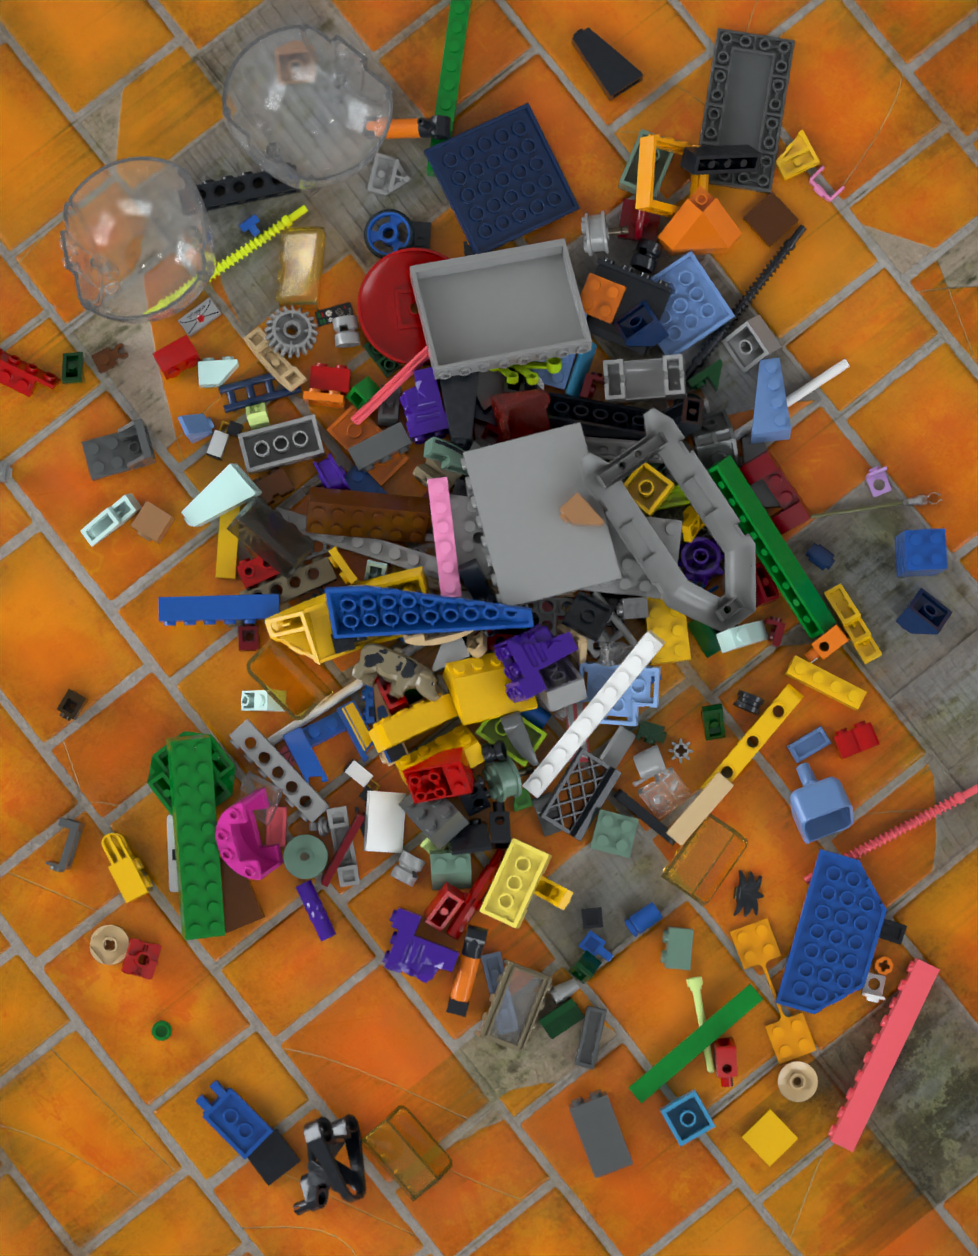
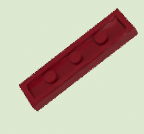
M357 812L321 878L322 885L328 887L366 816L365 813Z

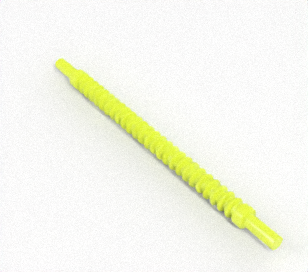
M303 205L290 215L283 216L281 221L277 220L276 225L272 224V228L268 227L267 231L263 230L264 233H259V237L255 236L253 241L249 240V244L245 243L244 247L240 246V250L236 249V253L232 252L230 257L226 256V260L222 259V263L218 262L217 266L213 265V269H208L207 273L203 272L204 275H199V279L195 278L193 283L190 281V285H185V289L181 288L180 292L176 291V295L172 294L171 298H167L166 302H160L156 309L143 317L147 324L162 313L166 314L169 312L171 307H175V304L179 305V301L183 302V298H188L189 294L193 295V291L197 292L198 288L202 289L203 284L207 285L206 282H211L212 278L216 279V275L220 276V272H225L226 268L230 269V265L234 266L235 262L239 263V259L243 260V256H248L249 252L253 253L252 250H257V246L262 247L263 242L266 244V240H271L272 236L276 237L275 234H280V230L284 231L285 227L289 228L292 226V222L308 212V209Z

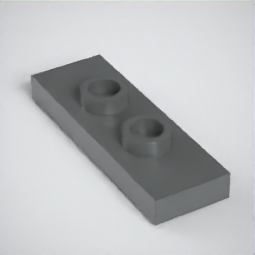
M587 1005L574 1065L594 1069L607 1013L606 1009Z

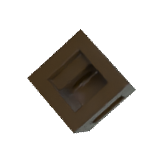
M68 689L57 710L61 712L60 716L68 721L71 718L76 720L88 699ZM71 703L76 704V708L74 710H70L69 705Z

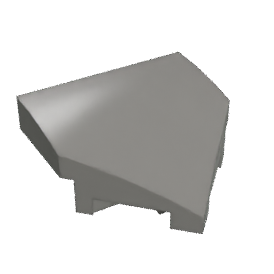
M376 152L366 191L386 196L408 183L410 178L400 165L399 159Z

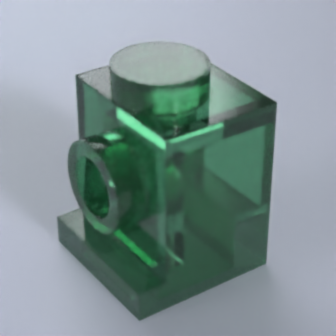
M641 720L635 740L640 741L641 738H644L643 742L655 745L656 742L664 744L667 732H664V726Z

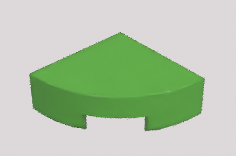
M523 788L521 796L514 799V812L533 806L527 789Z

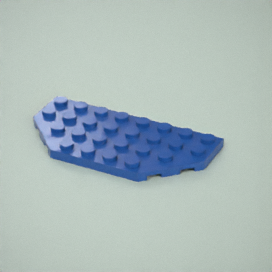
M819 849L775 1003L816 1014L825 1007L865 987L887 910L858 859Z

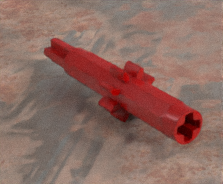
M498 848L489 864L482 870L469 894L463 893L464 902L446 931V934L458 940L476 911L481 913L482 900L491 887L506 854L505 851Z

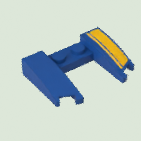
M354 700L338 707L335 713L303 729L299 727L283 735L284 742L306 783H309V777L321 776L322 782L328 781L312 748L344 731H347L363 762L368 760L369 757L365 753L372 745L373 747L375 745L368 733L370 729Z

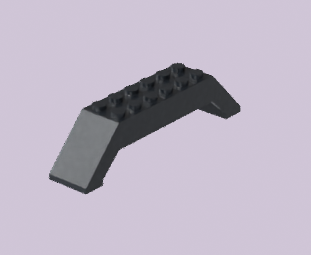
M508 368L518 373L519 381L516 384H509L506 377L502 395L535 433L580 422L584 437L640 441L646 436L644 414L650 409L545 392L538 384H528L527 378L515 369ZM684 397V401L660 412L673 419L683 436L687 437L701 429L704 400Z

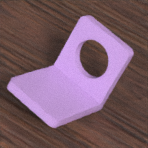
M880 466L874 467L865 476L873 497L891 491V486L885 474V471L888 469L887 466L883 468ZM881 479L884 481L885 487L883 490L879 491L874 488L873 483L875 480Z

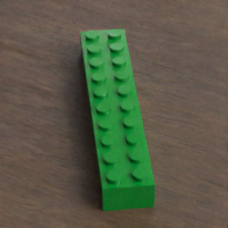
M207 734L166 738L182 936L185 940L226 936L220 857L216 842L217 817L211 739Z

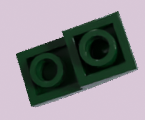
M369 341L363 345L386 378L403 367L401 363L395 362L379 353Z

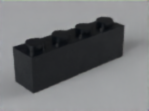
M750 145L684 147L680 166L693 175L758 172L762 153Z

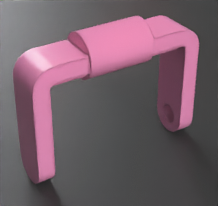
M822 166L810 177L809 184L820 197H823L827 202H831L845 187L842 186L830 197L813 180L825 169Z

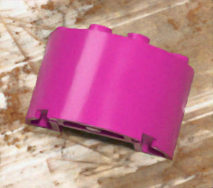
M265 787L252 791L225 810L219 818L216 827V842L221 857L235 872L254 880H262L284 863L280 845H262L253 810L266 809L270 806Z

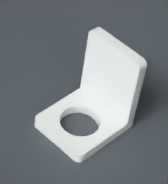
M868 973L865 987L862 990V995L867 997V1001L878 1003L879 999L885 1000V997L882 996L885 976ZM872 978H876L880 982V986L876 990H872L868 986L869 980Z

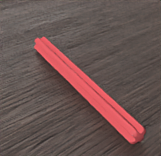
M427 346L351 416V420L356 425H360L414 374L413 371H417L430 358Z

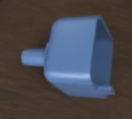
M802 763L797 766L796 770L803 787L792 792L790 804L792 817L803 841L809 844V842L849 828L854 822L853 807L839 779L828 777L819 781L816 779L809 763Z

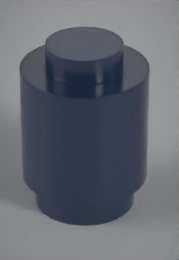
M815 542L805 554L808 560L822 571L825 568L829 570L836 561L833 559L835 555L821 544L817 545Z

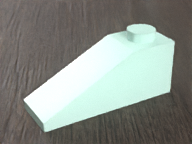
M763 620L737 626L716 634L722 653L769 638Z

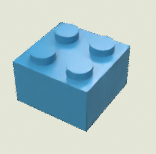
M694 1089L659 1108L680 1147L716 1127Z

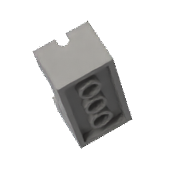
M683 354L663 355V358L623 361V359L603 360L606 402L623 404L684 399V397H687Z

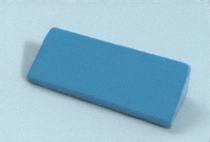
M592 342L591 351L578 354L565 395L580 397L586 373H589L597 349V345Z

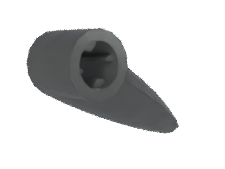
M520 711L501 717L505 733L517 752L532 765H539Z

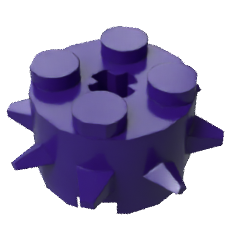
M696 535L691 543L680 544L681 559L678 560V566H681L688 581L703 582L704 585H707L708 580L715 577L716 574H724L720 567V560L724 558V553L720 552L714 537L707 540L706 537H698Z

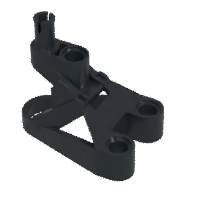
M348 1114L330 1123L328 1118L321 1116L306 1123L303 1130L307 1143L309 1160L307 1169L309 1172L300 1178L305 1200L293 1205V1209L300 1207L294 1210L297 1215H302L310 1210L315 1212L324 1208L328 1201L329 1188L338 1192L347 1202L353 1203L362 1199L366 1194L362 1137L357 1119L353 1115ZM344 1144L346 1145L351 1169L335 1159ZM347 1185L356 1190V1195L350 1192Z

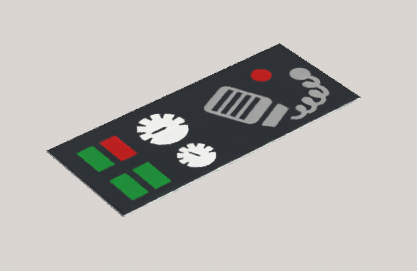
M350 302L314 312L318 327L333 323L332 319L335 317L354 315Z

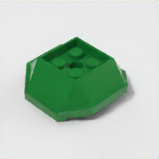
M184 731L177 737L201 735L203 733ZM207 734L211 739L215 804L218 807L233 795L236 766L213 735ZM166 744L152 755L147 784L172 815Z

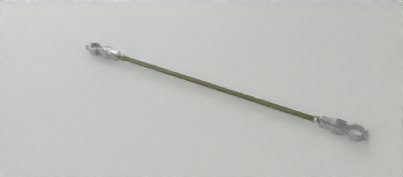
M921 494L899 502L812 514L811 518L899 505L924 506L927 502L930 504L934 503L927 501L928 497ZM706 528L707 534H704V536L713 537L708 528Z

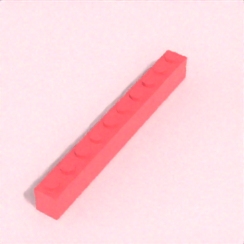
M917 958L909 962L906 968L908 974L905 979H901L897 987L900 991L897 997H893L889 1004L890 1012L888 1016L884 1015L881 1020L880 1026L882 1028L880 1033L874 1035L871 1042L873 1047L870 1052H866L863 1058L865 1064L862 1070L859 1069L854 1077L856 1083L853 1088H849L845 1098L848 1100L845 1106H841L837 1113L839 1119L836 1125L832 1124L829 1129L828 1135L831 1142L852 1152L854 1151L940 969Z

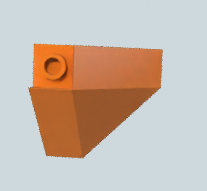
M700 186L685 201L663 229L656 243L663 246V249L670 256L685 255L690 251L694 255L727 254L740 240L742 233L718 199L712 197Z

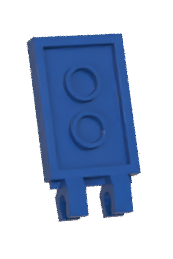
M216 1080L209 1086L218 1095L215 1101L211 1104L202 1094L196 1102L204 1110L203 1118L245 1160L274 1129L232 1087L225 1089Z

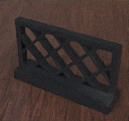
M580 747L539 816L581 841L620 777L621 772ZM584 754L588 756L589 765L580 767L579 760ZM600 765L605 767L603 773L595 777L594 767ZM590 768L591 778L582 780L581 771ZM577 772L579 782L570 784V775ZM592 782V791L585 794L583 784ZM580 786L581 795L572 798L571 788ZM567 789L568 799L559 801V793ZM582 799L583 806L580 810L575 811L573 801ZM569 803L571 812L562 815L560 805ZM556 807L558 816L553 818L546 816L550 808ZM572 816L573 822L569 829L564 827L563 818Z

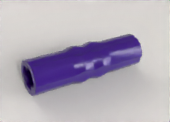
M309 880L297 886L298 894L320 940L324 941L336 935L312 881Z

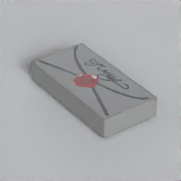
M209 297L180 318L178 322L189 337H191L220 316L221 312Z

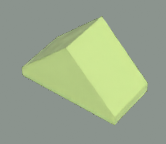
M265 402L246 407V417L251 431L271 426Z

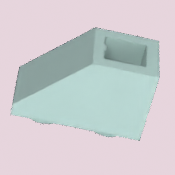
M232 356L222 357V360L203 358V361H198L199 386L201 388L222 386L239 367L238 360Z
M242 691L241 711H285V691Z

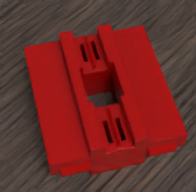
M131 938L121 971L125 974H132L149 980L152 979L156 965L159 963L158 958L162 946ZM141 954L145 955L143 964L138 963V958Z

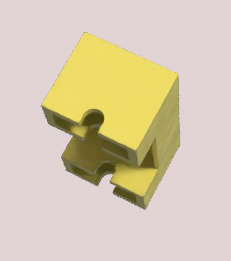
M512 838L480 912L514 928H520L528 911L526 909L553 855Z

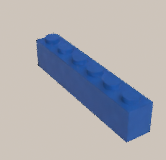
M279 594L158 597L159 622L164 623V626H176V622H184L185 626L196 625V622H204V625H216V621H224L226 625L236 624V621H244V624H256V620H265L281 612Z

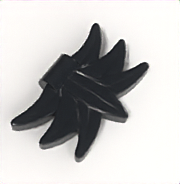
M739 870L738 887L734 888L733 898L736 899L737 904L733 915L736 916L743 906L744 917L750 913L752 908L754 914L758 915L757 899L764 897L763 894L758 892L762 876H759L755 882L752 872H749L746 882L743 872Z

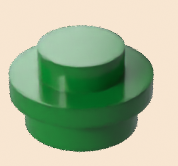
M158 1021L152 1027V1035L159 1041L167 1040L172 1034V1027L167 1021Z

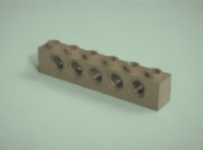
M321 555L312 559L313 563L307 566L305 564L298 565L294 568V572L289 574L287 572L280 573L275 576L276 580L271 582L265 580L257 584L258 588L253 590L247 588L239 593L240 595L273 594V588L281 586L283 588V592L280 595L281 606L338 579L328 557L324 558ZM313 569L319 571V577L315 580L308 577L309 572ZM295 577L301 579V584L297 588H293L290 585L291 580ZM236 621V624L227 626L228 628H232L238 624L243 623L244 621Z

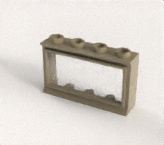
M504 958L503 963L506 964L503 974H499L496 981L499 983L495 994L491 993L489 1001H491L489 1010L482 1015L484 1023L481 1030H476L475 1034L481 1038L523 1053L524 1049H527L529 1046L531 1031L537 1026L538 1020L536 1018L538 1013L544 1008L545 995L551 990L552 977Z

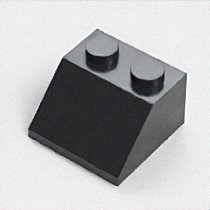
M481 818L469 819V824L447 843V850L452 855L492 850L487 823L484 820L481 821Z

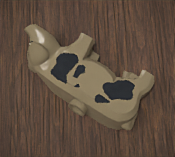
M376 643L364 645L361 650L360 660L352 671V676L362 680L364 685L373 687L374 680L379 675L385 681L392 683L390 695L396 698L403 697L407 689L413 688L431 701H436L440 698L436 692V678L433 672L415 659L404 655L405 652L396 647L392 650Z

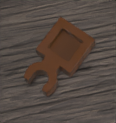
M122 343L117 344L113 351L107 347L91 355L100 374L118 366L117 359H126L129 356L127 352L119 354V350L124 347Z

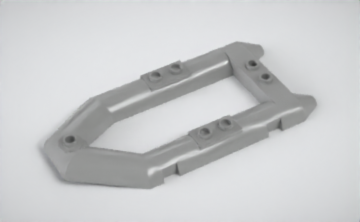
M652 408L644 414L646 436L609 463L592 453H588L580 459L583 482L595 500L599 501L604 508L605 515L653 585L655 584L666 606L723 632L735 627L756 611L755 542L749 533L743 534L737 525L740 522L739 518L695 452L687 450L682 442L685 437L673 419ZM635 451L639 452V458L635 457ZM657 454L724 552L725 594L722 597H718L686 579L621 482L623 478ZM620 462L624 464L623 469L619 468ZM725 606H727L729 609L728 613L724 612Z

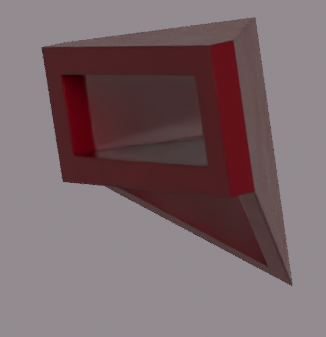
M474 418V441L480 436L489 445L503 442L506 433L504 430L489 422Z

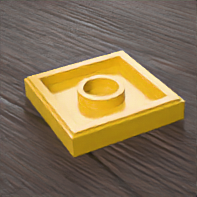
M771 1109L741 1136L769 1167L798 1140L797 1136Z

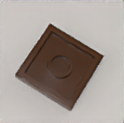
M773 192L743 217V220L769 247L799 221Z

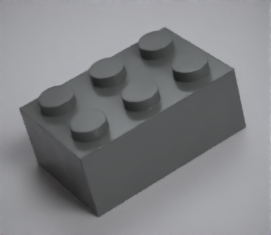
M410 793L398 804L439 850L469 824L447 798L414 803Z

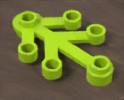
M554 357L549 358L546 362L532 361L525 365H510L504 369L494 368L490 369V371H499L507 377V383L516 384L519 381L518 373L508 369L513 368L527 378L528 384L535 385L539 382V375L527 368L547 369L549 373L556 374L562 369V359Z

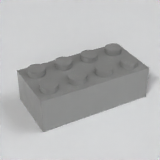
M315 414L238 434L246 470L249 475L326 456Z

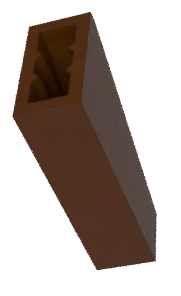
M220 857L225 931L228 933L265 916L250 879L235 872Z

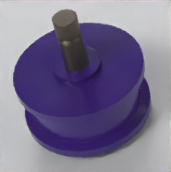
M331 453L319 463L313 462L319 473V480L302 488L305 495L309 494L310 487L324 486V488L350 490L344 478L347 476L342 465L337 466Z

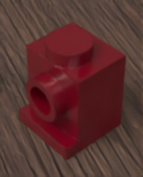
M244 623L243 626H238L239 651H260L259 626ZM249 633L253 634V639L251 641H248L246 639V636Z

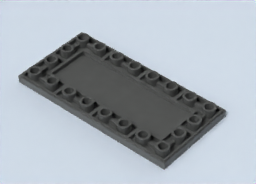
M721 28L717 29L699 145H750L762 154L758 172L709 174L708 184L767 194L771 193L795 40Z

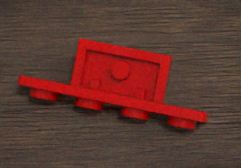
M0 348L1 384L30 397L37 382L51 389H54L60 383L61 379L57 378L53 373L45 372L35 364L26 363L18 356L10 355Z

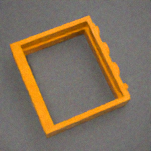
M650 133L647 137H641L635 209L673 218L681 208L680 206L653 200L656 148L683 155L684 147H700L701 145H689V142L686 141L677 142L672 137L662 138L660 134ZM691 174L690 197L700 186L708 192L709 174Z

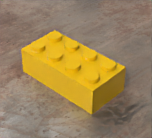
M647 598L648 617L645 618L646 633L651 630L666 642L650 661V665L690 661L691 654L686 615L667 607L662 599Z
M438 693L440 698L436 701L423 700L408 709L405 708L373 724L374 728L368 731L377 752H383L458 716L450 694L442 696L441 693Z
M461 725L445 735L437 737L434 741L419 747L414 752L402 756L399 760L395 761V764L407 785L402 773L403 770L443 750L463 747L471 768L484 762L479 741L466 725Z

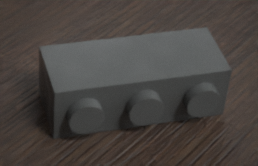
M399 422L348 448V451L358 471L367 473L375 468V464L379 462L384 464L392 460L394 454L399 452L401 455L408 452L412 442L402 423Z

